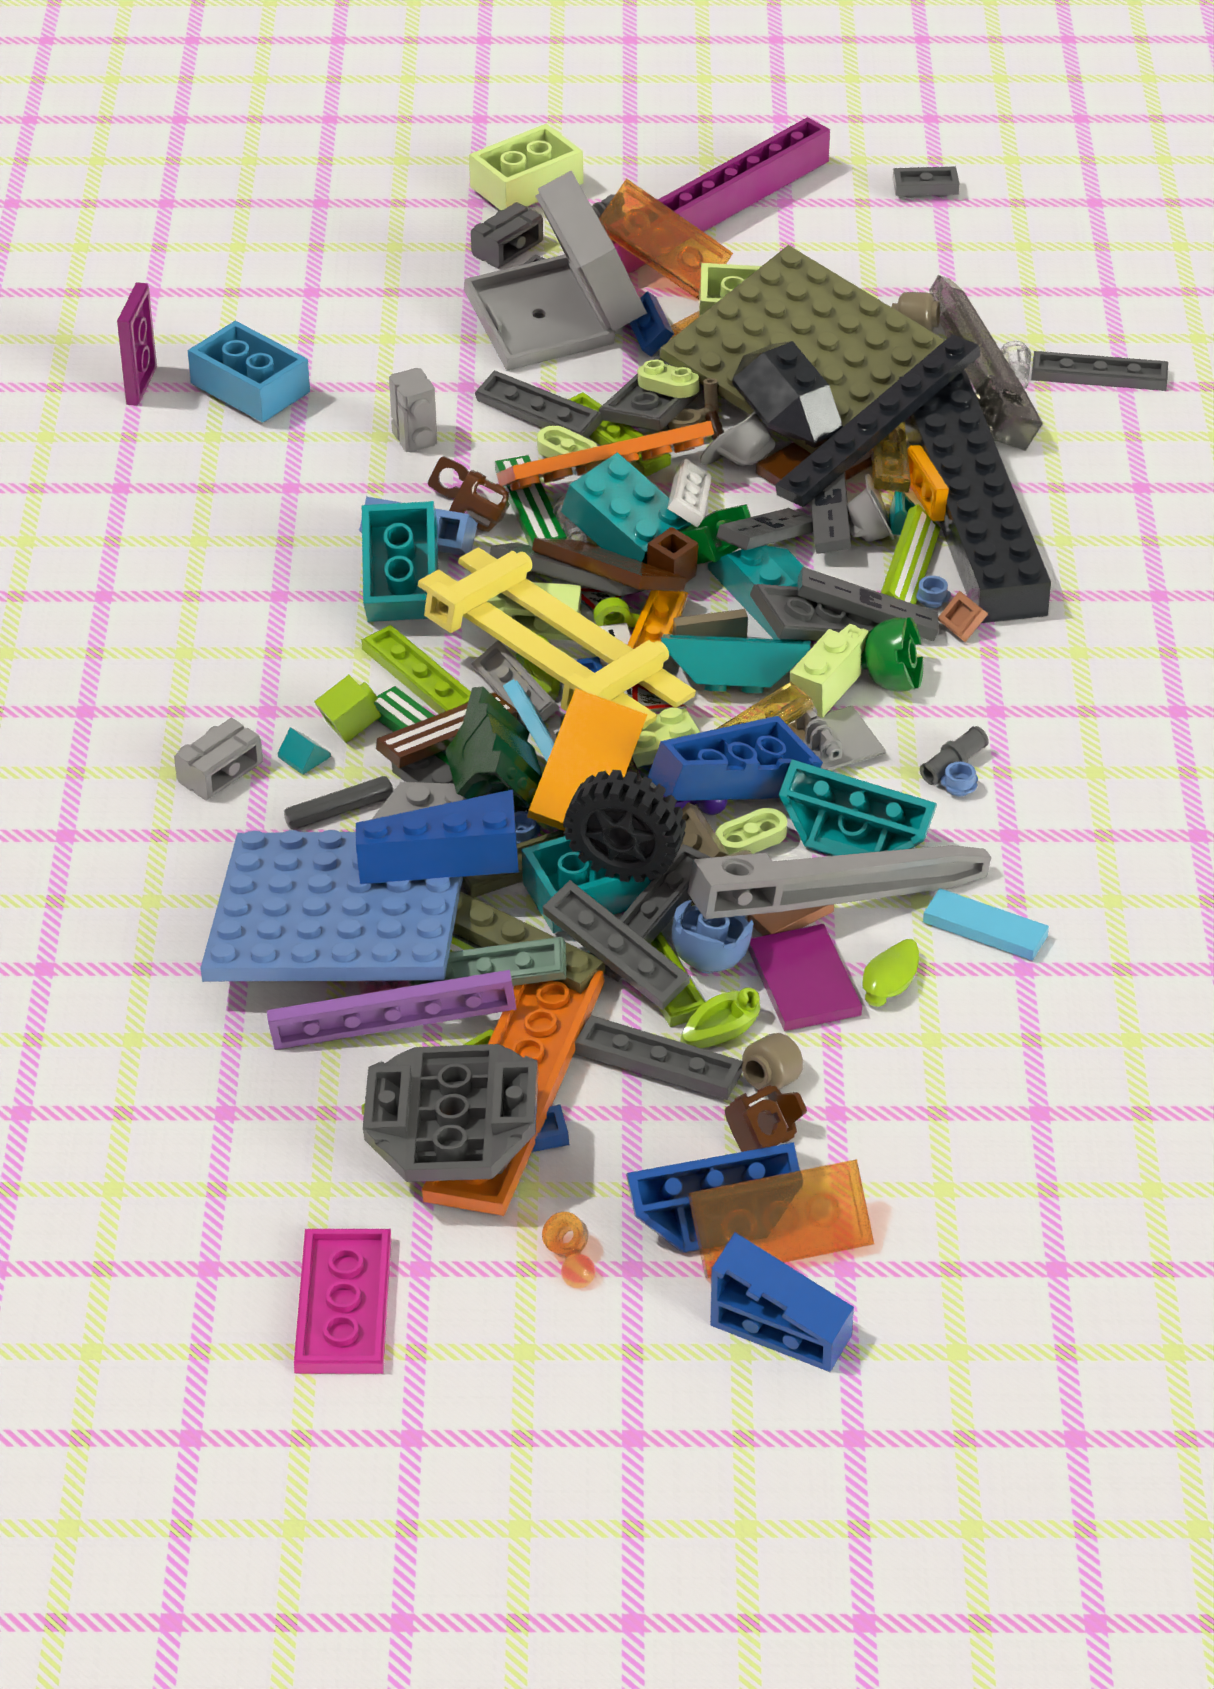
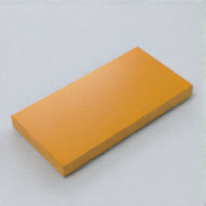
M575 688L529 808L527 818L565 831L566 828L563 827V821L568 806L576 790L582 782H585L587 777L591 775L596 777L598 772L605 770L608 775H610L612 770H621L623 777H625L648 714Z

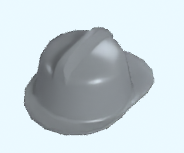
M754 411L744 421L728 429L713 440L703 451L700 463L707 465L725 457L743 467L753 465L761 461L774 449L775 441Z
M867 474L865 476L866 489L848 503L850 532L853 537L862 536L867 542L888 536L894 540L881 494L872 477Z

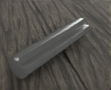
M381 776L287 807L284 810V818L288 827L294 830L388 799L393 792V787L387 776Z

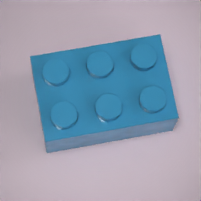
M236 320L187 350L191 384L262 423L310 392L307 358Z

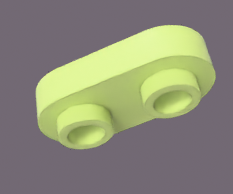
M649 360L637 370L638 385L643 389L674 398H687L699 392V376L692 373L689 368H678L664 364L661 360Z
M547 426L537 433V450L548 458L598 447L592 440L561 426Z
M762 808L720 825L716 830V835L729 854L742 850H749L754 854L774 846L786 838L787 818L777 809Z

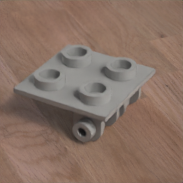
M802 703L796 708L795 722L788 724L793 732L823 762L822 769L832 770L886 753L885 748L853 706L828 712L821 718L817 716L815 706Z

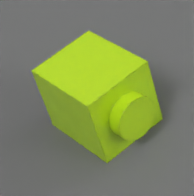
M349 674L314 701L327 724L345 743L349 742L381 717L374 705V702L378 700L376 694L366 682L359 685Z

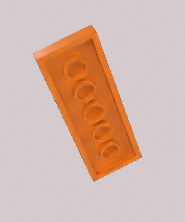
M711 421L514 465L496 475L501 486L510 485L511 491L520 490L540 483L539 478L542 477L544 483H550L573 475V470H576L577 476L584 475L617 452L630 463L639 460V455H641L642 461L661 457L664 454L671 453V448L673 447L675 453L695 449V447L705 445L704 438L714 435Z

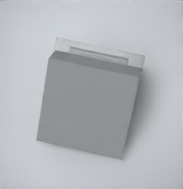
M572 171L538 188L539 194L535 195L565 254L466 278L464 282V292L506 371L614 344L615 330L647 313L612 241ZM536 312H541L545 315V317L536 318L533 316V314Z

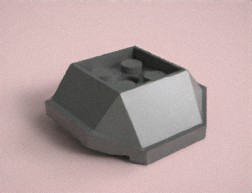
M499 1044L414 1047L397 1054L386 1063L381 1061L368 1067L363 1117L364 1140L406 1182L493 1179L497 1174H502L512 1158L536 1134L539 1074L537 1060L527 1056L523 1058L513 1050Z

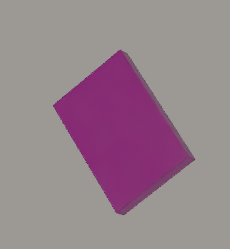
M140 282L135 283L117 320L126 405L134 406L140 404L157 368L150 291L148 283Z
M824 924L751 938L748 951L784 1031L862 1015V1004Z

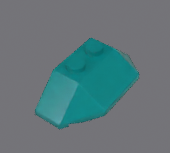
M764 545L749 550L741 549L721 557L717 562H709L708 570L773 639H780L751 598L750 592L754 584L798 587V576L804 566L788 549Z
M663 634L661 637V642L667 647L669 655L696 684H705L704 690L727 691L728 685L742 686L741 691L746 693H763L764 687H772L808 653L811 644L809 640Z
M793 759L779 792V797L805 848L831 856L912 849L925 841L937 808V803Z

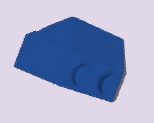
M794 1142L626 1174L634 1216L682 1253L725 1246L734 1232L748 1241L766 1238L803 1185Z

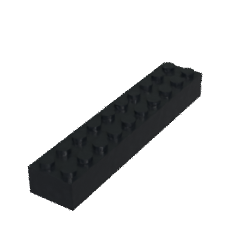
M963 370L902 422L910 445L922 446L949 488L944 521H939L967 597L988 613L981 623L1048 616L1051 580L967 372Z

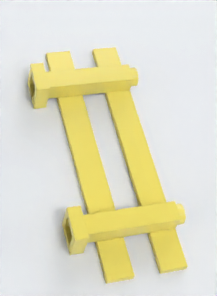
M478 547L461 556L458 560L459 565L472 573L457 582L438 569L418 582V587L427 592L424 616L449 633L460 629L462 617H465L564 684L560 708L566 712L576 688L648 714L642 728L644 729L656 721L657 714L625 694L626 690L636 684H640L674 708L695 697V689L663 669V663L669 658V651L664 643L648 640L632 649L526 579L527 573L532 569V561L525 552L516 553L511 551L496 559ZM503 593L607 662L608 665L595 673L487 601Z

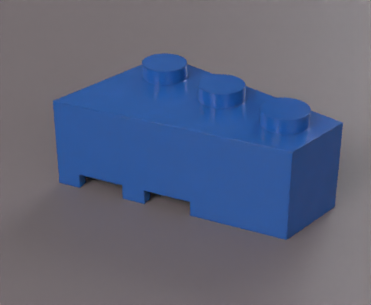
M734 1232L712 1267L710 1326L831 1372L852 1336L854 1307Z

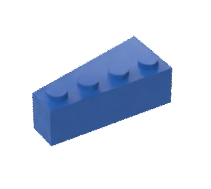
M779 716L661 741L648 778L652 779L656 786L660 784L666 789L665 796L672 794L677 801L780 798L779 792L792 759L821 768L823 762Z
M513 789L357 822L356 853L360 884L519 872Z

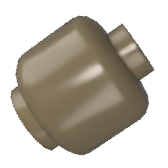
M903 292L898 299V303H892V308L928 330L933 331L934 327H939L940 302L935 301L931 293Z
M772 1033L753 1042L745 1049L742 1055L743 1075L747 1082L757 1090L769 1085L781 1089L798 1079L803 1070V1058L799 1047L789 1036L782 1033Z

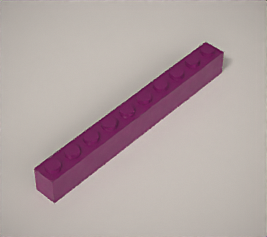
M807 117L605 228L627 273L629 274L829 162L830 129Z

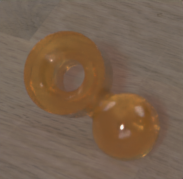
M558 1212L546 1221L542 1230L543 1242L551 1252L565 1258L561 1267V1276L564 1282L573 1288H584L593 1281L596 1272L593 1261L588 1256L581 1254L588 1242V1228L573 1213ZM573 1231L572 1240L564 1243L563 1238L565 1234Z

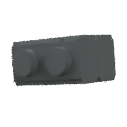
M518 202L504 210L498 211L496 215L487 219L484 223H478L471 230V252L473 256L482 261L486 260L489 265L497 269L542 242V215L531 209L528 210L526 206Z

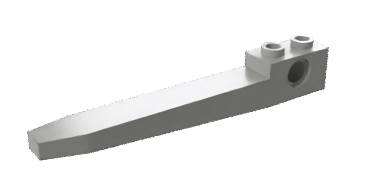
M948 845L772 861L767 853L693 859L687 893L705 919L775 913L939 890V888H953L987 877L991 856L984 848Z

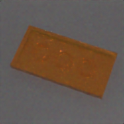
M627 178L599 218L610 239L698 300L701 263L727 264L733 252Z
M857 1159L688 1193L705 1279L711 1278L712 1267L734 1232L783 1263L874 1244Z

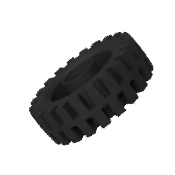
M606 770L598 772L596 777L591 775L586 778L584 783L580 784L565 814L563 827L566 828L564 832L566 840H571L569 847L573 852L580 851L578 858L583 863L591 860L592 865L590 868L598 873L601 868L605 869L606 877L613 878L617 873L620 875V881L629 882L632 876L635 882H644L646 877L649 880L656 879L659 873L663 875L669 866L672 865L685 836L686 820L682 819L684 813L681 807H675L677 800L673 795L664 797L666 789L658 784L655 788L651 787L652 779L644 776L642 781H638L637 773L628 771L625 777H623L621 770H612L610 775H608Z

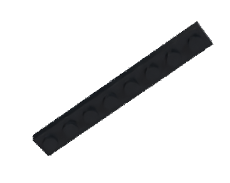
M952 334L775 484L777 496L801 507L806 506L980 357L979 345Z

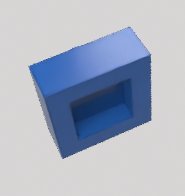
M561 1104L549 1107L547 1118L540 1133L536 1136L532 1152L570 1145Z

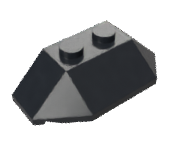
M793 341L772 344L743 355L733 376L732 384L767 428L790 438L803 440L806 445L816 448L825 443L843 427L829 384Z

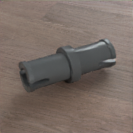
M972 726L955 741H947L942 745L941 751L920 766L922 778L930 785L938 784L941 777L945 775V769L949 764L953 762L968 763V759L989 744L987 734L979 726Z

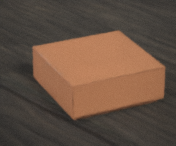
M959 591L938 616V621L966 642L988 613Z

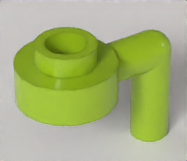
M616 597L602 600L596 605L593 612L595 623L598 626L627 623L628 628H635L640 614L630 613L628 604Z

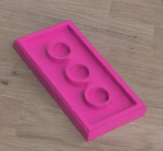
M305 1229L294 1353L295 1374H383L392 1242L391 1229Z

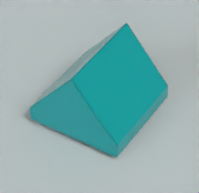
M899 489L894 493L888 513L889 527L892 535L901 534L908 511L915 506L906 494Z
M291 727L277 753L278 758L302 775L331 757V752Z

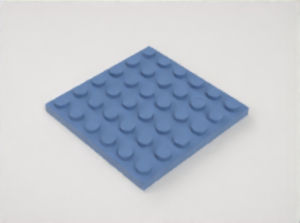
M289 830L276 833H262L260 831L237 833L200 968L202 982L445 980L463 877L360 884L356 853V832H339L337 830L300 832Z

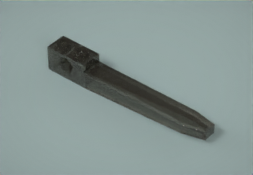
M938 275L929 289V293L933 295L935 301L940 302V324L947 338L954 334L974 342L980 347V357L964 370H966L976 391L975 395L994 441L1026 451L1043 423L1024 387L965 292L950 278Z

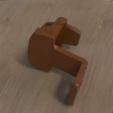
M445 456L439 458L428 480L429 487L445 497L455 498L449 511L459 513L471 511L489 520L490 524L488 526L473 518L478 523L477 529L489 532L501 522L510 505L508 502L509 492L506 491L505 487L489 481L480 472L475 470L469 472L464 465ZM452 468L458 473L459 480L463 481L460 488L458 486L447 488L441 484L440 473L443 469ZM477 486H485L502 495L501 502L497 505L478 495L476 492Z
M771 1085L759 1089L757 1093L749 1097L746 1093L742 1094L729 1103L730 1106L725 1108L726 1120L742 1152L777 1146L780 1143L788 1142L797 1133L795 1122L807 1113V1108L798 1092L782 1094L776 1086ZM765 1096H768V1099L759 1101V1102H757L756 1104L752 1105L751 1107L749 1106V1104H751V1103H753V1102H755V1101H757V1100H759V1099H761V1098H763V1097H765Z

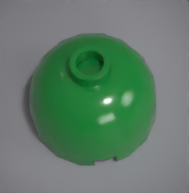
M898 617L885 620L875 626L867 637L866 647L861 654V666L863 669H868L870 677L880 687L891 691H910L919 688L921 685L923 657H917L915 645L922 644L913 618Z

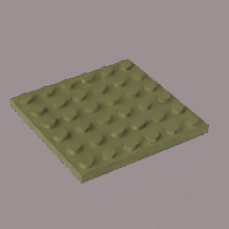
M787 245L660 348V358L672 366L691 369L692 373L698 374L699 383L704 385L703 381L707 378L717 379L718 395L751 415L754 410L732 384L733 376L743 355L772 344L793 341L829 384L844 427L897 382L899 377L904 376L943 343L945 339L790 245ZM783 435L811 454L820 447L813 448L806 445L803 440Z

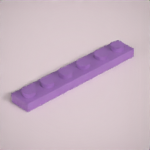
M510 970L271 1009L267 1010V1019L274 1049L277 1050L516 1010L517 1008Z

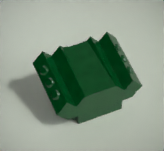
M483 686L472 688L463 724L445 750L456 793L466 799L513 789L515 812H525L526 810L528 812L542 777L535 748L527 741L530 732Z

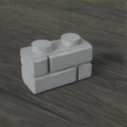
M413 368L391 374L389 376L391 417L393 418L391 420L392 433L400 441V445L405 452H413L435 446L437 444L435 387L427 379L426 374L421 368Z
M231 717L221 725L211 727L204 736L191 745L187 744L180 748L174 756L176 778L181 785L189 790L193 789L196 795L204 800H208L263 762L261 739L257 733L249 728H244L243 724Z

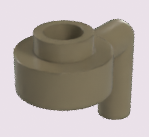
M707 378L703 381L705 408L699 410L684 408L667 424L668 430L706 422L705 413L713 412L715 409L719 414L717 379Z

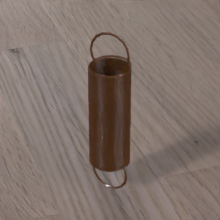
M716 409L713 412L705 413L706 421H711L714 435L711 436L713 440L724 433Z

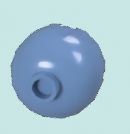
M692 900L685 901L678 906L673 919L672 941L678 956L685 963L699 972L714 973L733 968L743 959L751 941L754 926L752 919L748 922L745 919V915L705 919L696 905L691 906Z

